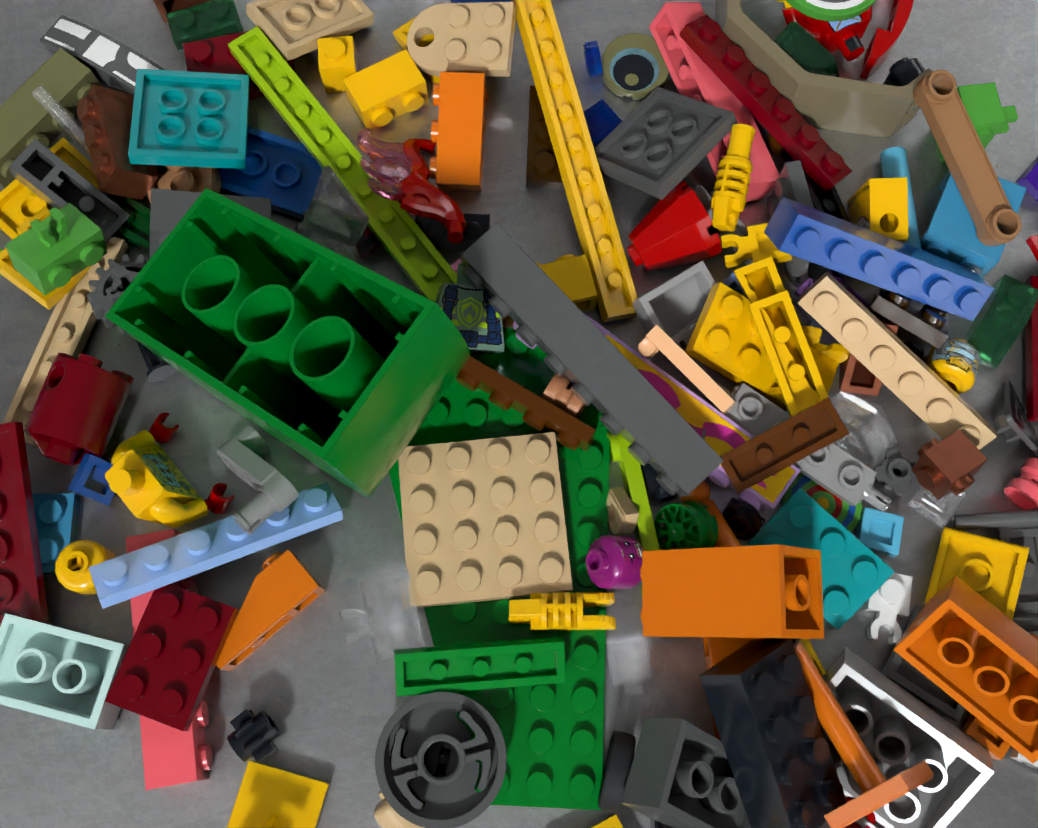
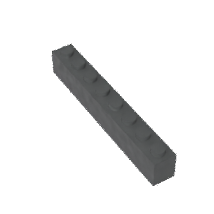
M498 223L493 225L461 254V262L464 267L461 273L465 279L476 289L482 286L491 296L488 301L494 310L503 318L509 315L519 325L516 329L519 336L530 347L537 344L547 355L544 361L548 367L559 377L564 373L572 381L574 386L571 389L577 398L586 406L592 403L603 414L599 418L602 424L615 436L621 433L631 444L627 448L631 455L643 466L649 463L658 472L659 475L656 477V480L666 492L672 496L675 493L680 497L689 495L724 461Z

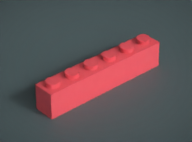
M666 2L649 25V28L679 94L734 112L738 124L750 125L754 127L753 129H756L749 158L752 162L753 170L750 174L751 180L748 185L749 190L746 195V202L761 201L774 189L775 180L780 175L753 116L679 36L686 24L705 15L700 2ZM731 131L706 155L715 176H717L720 160L727 154Z
M175 529L125 537L126 551L130 553L182 533ZM188 577L171 583L174 586L197 594V587L193 578ZM153 591L130 599L133 636ZM202 699L188 731H181L140 715L145 790L209 779L208 770H211L213 767V752L210 744H206L204 727L209 724V710L207 703L202 701Z

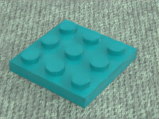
M137 69L128 150L130 164L246 169L250 91L249 75Z

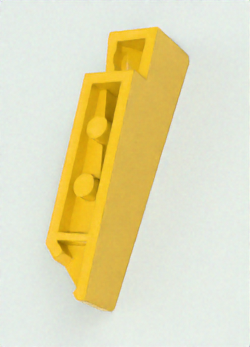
M772 256L734 270L738 282L751 302L748 308L789 416L792 417L827 398V391L788 290L785 291Z

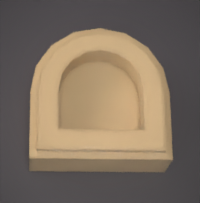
M623 487L611 488L606 501L609 530L616 536L629 535L635 530L639 512Z

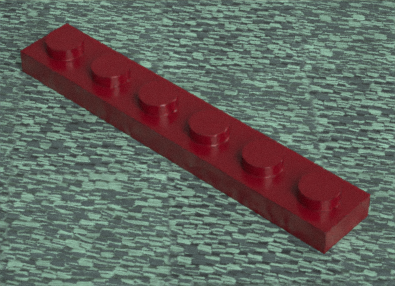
M706 14L685 25L679 36L795 161H801L803 170L825 194L852 172L845 164L842 156L832 150L820 137L817 129L806 122L795 110L794 105L784 98L770 83L769 78L760 72L746 57L744 51L727 37L716 21Z

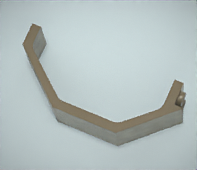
M716 0L715 21L720 25L722 31L736 46L744 51L746 57L753 65L769 78L770 83L784 98L794 105L795 110L814 128L890 138L910 122L919 111L920 107L914 102L913 90L923 77L932 72L929 68L905 86H892L810 73L800 67L742 11L741 0Z

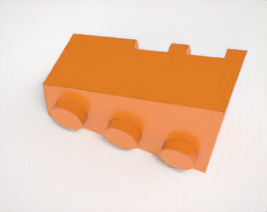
M440 72V84L434 83L433 106H439L438 120H432L431 140L432 143H437V157L430 158V179H436V185L440 190L482 191L484 131H486L485 102H488L485 73Z

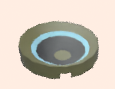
M629 33L617 37L607 45L601 60V76L605 86L615 95L622 98L625 95L632 97V100H643L656 87L664 88L669 76V70L655 39L645 34Z

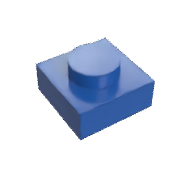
M85 453L68 490L109 506L115 493L110 489L109 483L105 479V473L112 467V464L92 454Z

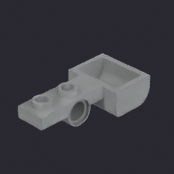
M702 260L634 300L633 307L647 334L658 325L676 344L680 342L685 351L712 285L716 283ZM689 356L711 378L730 391L739 386V384Z

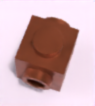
M957 430L940 442L934 438L923 445L917 452L920 458L912 468V472L915 474L919 484L924 489L930 491L937 500H940L950 492L958 496L975 482L974 475L988 459L960 430Z

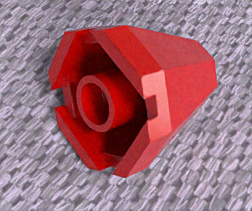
M682 181L663 200L660 199L628 235L631 245L626 247V250L636 267L642 264L647 271L710 259L722 252V246L717 233L712 236L708 233L710 226L713 225L709 214L691 187H687V183Z

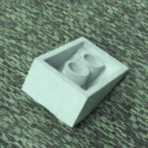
M5 613L0 626V704L94 730H113L121 708L105 702V699L129 645Z

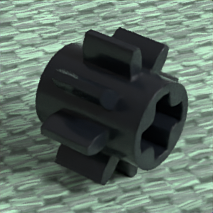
M246 709L230 721L235 731L227 736V740L233 751L242 761L246 762L254 757L257 763L259 761L263 762L278 750L273 741L281 735V732L265 710L262 709L255 715L251 709L249 711Z

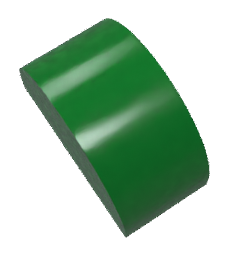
M208 188L204 189L105 315L107 319L230 408L324 472L367 498H370L470 357V351L463 336L437 303Z

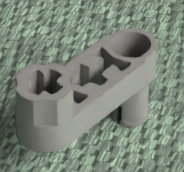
M247 425L216 450L219 457L231 471L259 492L237 513L235 512L232 515L235 522L248 535H251L276 511L281 513L299 497V493L292 483L261 458L270 448L266 441L250 425Z

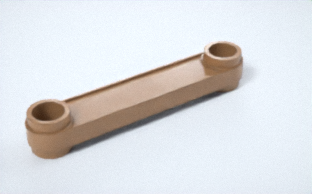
M947 70L932 71L917 83L913 90L914 102L921 108L976 226L977 238L981 243L990 247L1008 243L1019 234L1022 225L1021 219L1013 211L956 89V79Z

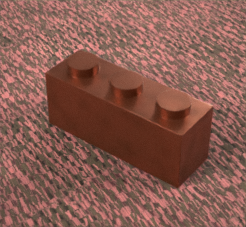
M93 84L87 95L80 99L77 106V116L82 122L85 134L84 142L89 149L92 160V172L96 175L100 192L142 201L157 180L158 175L155 165L130 164L128 150L134 96Z

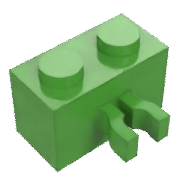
M995 82L957 87L959 96L984 149L996 134L1008 132V122H1016L1018 119L1015 105L1001 106ZM936 142L941 163H946Z
M68 203L61 209L57 207L49 210L50 216L41 222L35 219L30 223L32 228L5 244L14 269L45 296L54 289L66 285L73 276L86 267L96 264L102 256L107 254L102 229L71 203Z

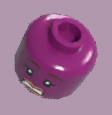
M601 536L595 539L589 547L586 556L588 575L599 588H633L641 581L640 568L642 566V551L644 549L632 537Z

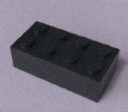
M792 639L751 640L699 675L751 828H819L827 821L824 815L847 803L843 786L839 780L830 754L829 745L825 739Z

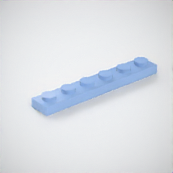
M328 482L298 492L299 497L281 513L278 511L273 513L251 535H248L235 522V519L230 516L88 568L102 609L341 521L343 520L342 509Z

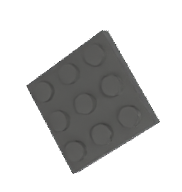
M656 87L594 150L602 174L663 200L731 131L732 125L738 123L734 112Z

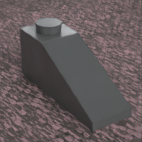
M34 139L9 166L10 173L14 178L53 208L61 209L68 203L75 206L102 229L105 244L130 217L127 212L37 139Z

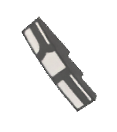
M63 15L59 17L40 39L48 50L56 52L60 48L64 49L92 70L93 74L98 75L106 85L131 95L135 93L137 69L166 70L110 36Z

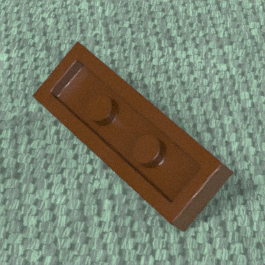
M829 397L720 455L724 460L721 465L737 493H740L850 433Z

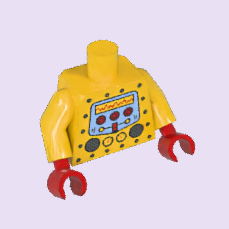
M166 412L158 415L149 431L142 430L121 443L112 457V467L105 473V479L108 481L110 489L118 494L134 516L139 519L161 523L170 528H177L208 515L209 510L215 514H224L228 511L235 498V495L223 497L228 485L226 483H217L213 486L208 498L203 500L160 445H155V441L167 443L179 428V424L173 428L163 425L170 415Z

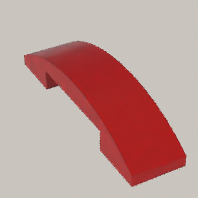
M914 0L893 1L886 30L877 28L866 50L859 78H869L888 58L908 21Z

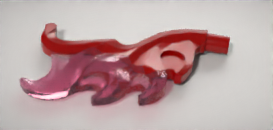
M370 128L360 130L356 140L357 145L374 161L371 162L364 157H361L360 165L364 171L373 177L369 178L367 183L370 189L385 199L402 201L400 208L407 212L443 223L444 227L448 229V240L453 244L462 242L463 232L467 225L464 215L458 204L450 196L428 181L431 172L420 154L422 150L433 153L436 143H432V140L418 138L408 139L405 143L384 142L371 136Z

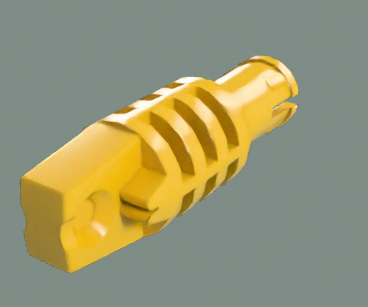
M746 124L732 125L727 154L720 160L718 166L717 181L714 185L715 192H713L711 209L713 210L712 226L722 232L735 231L740 211L744 210L746 204V195L749 190L748 185L751 180L750 174L753 170L752 162L749 158L756 129H753L754 127Z

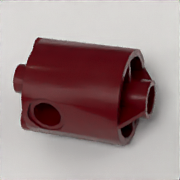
M59 352L56 358H54L24 428V433L34 439L42 452V456L59 463L71 466L80 464L85 453L103 459L130 392L134 377L121 371L112 370L109 372L102 369L103 362L95 357L79 354L78 358Z

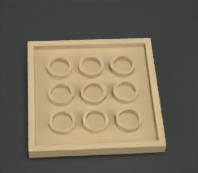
M555 432L408 446L404 449L398 458L410 609L529 597L530 593L573 591Z

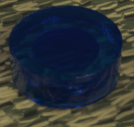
M597 40L584 42L583 52L588 77L603 76Z

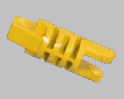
M614 592L530 593V599L509 601V622L530 624V630H615L616 619L613 616L583 615V607H607L614 605L615 595Z

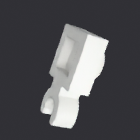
M893 573L864 603L863 610L875 612L874 620L866 628L868 640H876L878 638L880 626L887 628L889 631L888 644L894 645L902 637V630L896 619L897 617H909L912 576Z

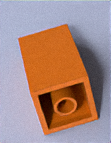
M774 544L642 551L640 577L642 580L643 606L640 615L643 624V636L824 639L821 550Z

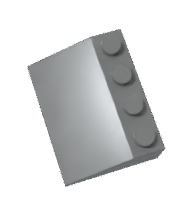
M844 647L828 667L826 674L822 676L886 780L923 761H926L934 773L933 779L873 811L876 817V825L869 822L866 816L855 821L863 828L867 825L870 828H946L995 772L989 750L848 648ZM822 727L839 780L843 786L845 798L851 797L855 799L863 793Z

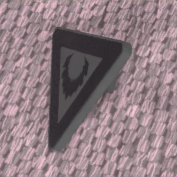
M1010 381L1003 383L1004 414L993 419L996 431L1003 434L1006 443L1021 438L1038 457L1037 435L1030 421H1027V415Z

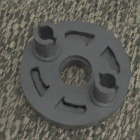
M452 692L424 694L401 706L384 726L378 740L375 755V770L378 784L389 805L407 821L424 828H455L481 815L499 793L505 777L507 763L505 741L498 724L491 714L476 701ZM459 711H461L460 714H459V718H461V719L470 727V729H471V730L473 731V733H474V739H473V740H470V738H472V734H471V732L469 731V729L466 727V725H465L462 721H460L458 718H456V715H457V713H458ZM402 727H405L409 730L403 745V756L407 757L406 759L401 758V745L406 733V730H404ZM439 741L450 743L458 753V765L455 771L449 776L442 778L431 775L424 765V754L427 748ZM475 760L481 761V774L479 782L476 787L481 792H477L476 790H474L479 775V762H476ZM409 779H412V781H410L409 784H410L411 788L413 789V791L417 794V796H418L420 799H422L424 802H426V804H425V806H424L423 809H421L422 806H423V802H421V801L411 792V790L409 789V787H408V785H407V782H408Z

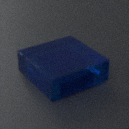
M603 99L583 111L594 148L622 122Z

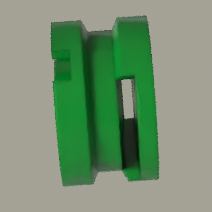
M690 500L664 506L657 513L654 521L660 550L714 547L718 538V524L715 515L711 516L707 511L708 506L700 501ZM659 522L664 523V528L659 526ZM666 537L667 541L661 542V539Z

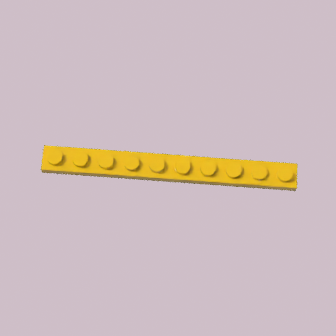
M511 0L517 8V24L583 255L586 254L598 294L597 304L602 321L609 322L637 317L633 307V301L638 298L551 0Z

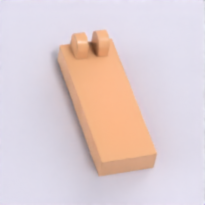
M658 325L638 345L639 353L645 358H652L660 350L724 415L736 404Z

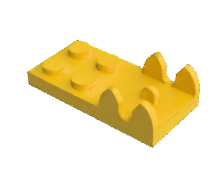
M721 282L712 285L685 353L739 385L742 383L746 384L786 411V405L748 308V305L751 304L750 300ZM801 326L828 394L839 363L846 361L850 352L842 344L824 345L819 343L822 329L812 326Z

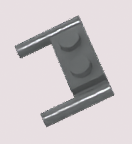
M1038 509L954 515L953 520L956 530L998 528V540L1029 548L1013 621L1026 632L1038 631Z

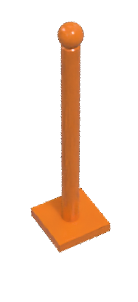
M702 481L689 495L680 497L682 502L690 500L702 502L708 506L707 511L710 515H715L718 524V538L714 547L741 546L713 499H710L711 491L706 481ZM799 641L795 651L800 660L819 721L863 793L824 815L831 828H844L933 779L934 773L926 761L899 773L889 780L885 779L803 644Z

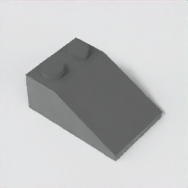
M645 716L621 803L673 828H751L722 741L683 718Z

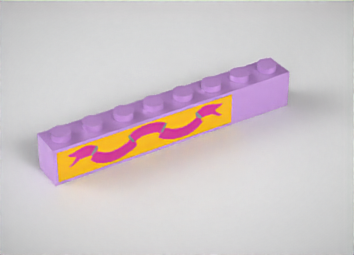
M585 314L719 456L754 437ZM514 321L513 329L516 330L519 325ZM518 333L515 334L523 344L530 347ZM721 464L708 476L717 485L723 488L729 485L736 490ZM792 464L740 492L738 499L741 502L752 505L757 511L760 508L763 511L772 510L801 470Z

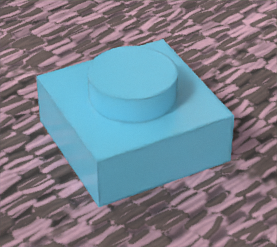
M864 507L857 526L856 537L874 553L894 558L899 555L904 516Z

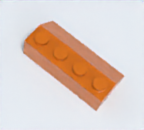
M954 576L926 603L896 643L893 650L1031 763H1035L1038 760V640L961 579Z

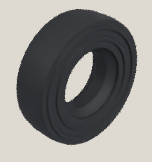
M613 732L603 769V781L598 797V808L614 813H620L623 804L621 800L635 753V736L629 733Z

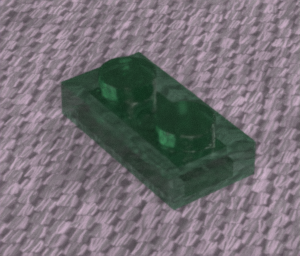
M213 0L166 14L177 50L184 49L183 43L244 31L234 0Z

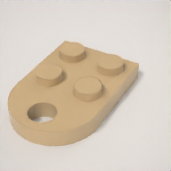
M442 3L430 6L414 19L407 35L409 54L423 72L436 77H440V72L485 73V77L510 76L517 13L515 3ZM426 34L434 35V40L430 45L426 47L418 46L422 36Z

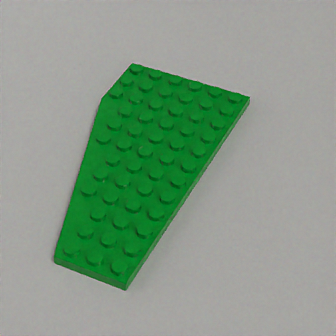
M503 327L504 352L499 354L470 352V356L539 397H542L547 385L555 375L544 361L547 355L537 345L532 349L523 344L515 336L517 331L513 328ZM454 379L407 447L550 433L552 431L545 427L542 431L533 428L523 421L522 413L511 407L508 411L503 410L488 399L490 396L488 393L478 387L475 391H471ZM592 403L586 406L578 418L580 421L596 429L595 439L587 452L579 447L576 451L571 450L556 440L573 591L570 593L607 592V589L599 588L592 582L586 567V556L589 547L595 539L601 536H608L606 501L609 493L610 440L606 433L610 431L599 419L603 414ZM397 459L389 474L403 525L399 464ZM530 596L424 607L434 646L562 637L565 644L566 683L452 693L466 696L483 706L494 718L502 732L507 755L506 772L499 793L491 805L602 810L598 808V797L603 781L606 630H530V624L510 623L509 601L530 599ZM583 607V615H606V607ZM459 711V712L457 713V715H456V718H458L460 721H462V722L466 725V727L469 729V731H470L471 734H472V738H470V740H473V739H474V733H473V731L470 729V727H469L461 718H459V714H460V712H461V711ZM475 760L479 762V775L474 790L481 792L476 788L481 774V761Z

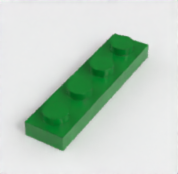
M562 637L394 649L396 697L433 692H458L566 683L565 644Z

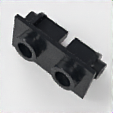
M463 213L467 224L463 232V240L458 244H453L448 240V229L444 227L443 223L416 215L415 221L437 250L465 251L491 228L490 214Z

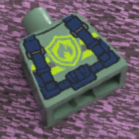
M458 263L457 284L443 283L438 289L435 303L439 305L459 330L470 352L489 354L504 352L502 316L490 305L488 300L491 296L482 286L478 289L474 288L461 273L464 267L462 263Z

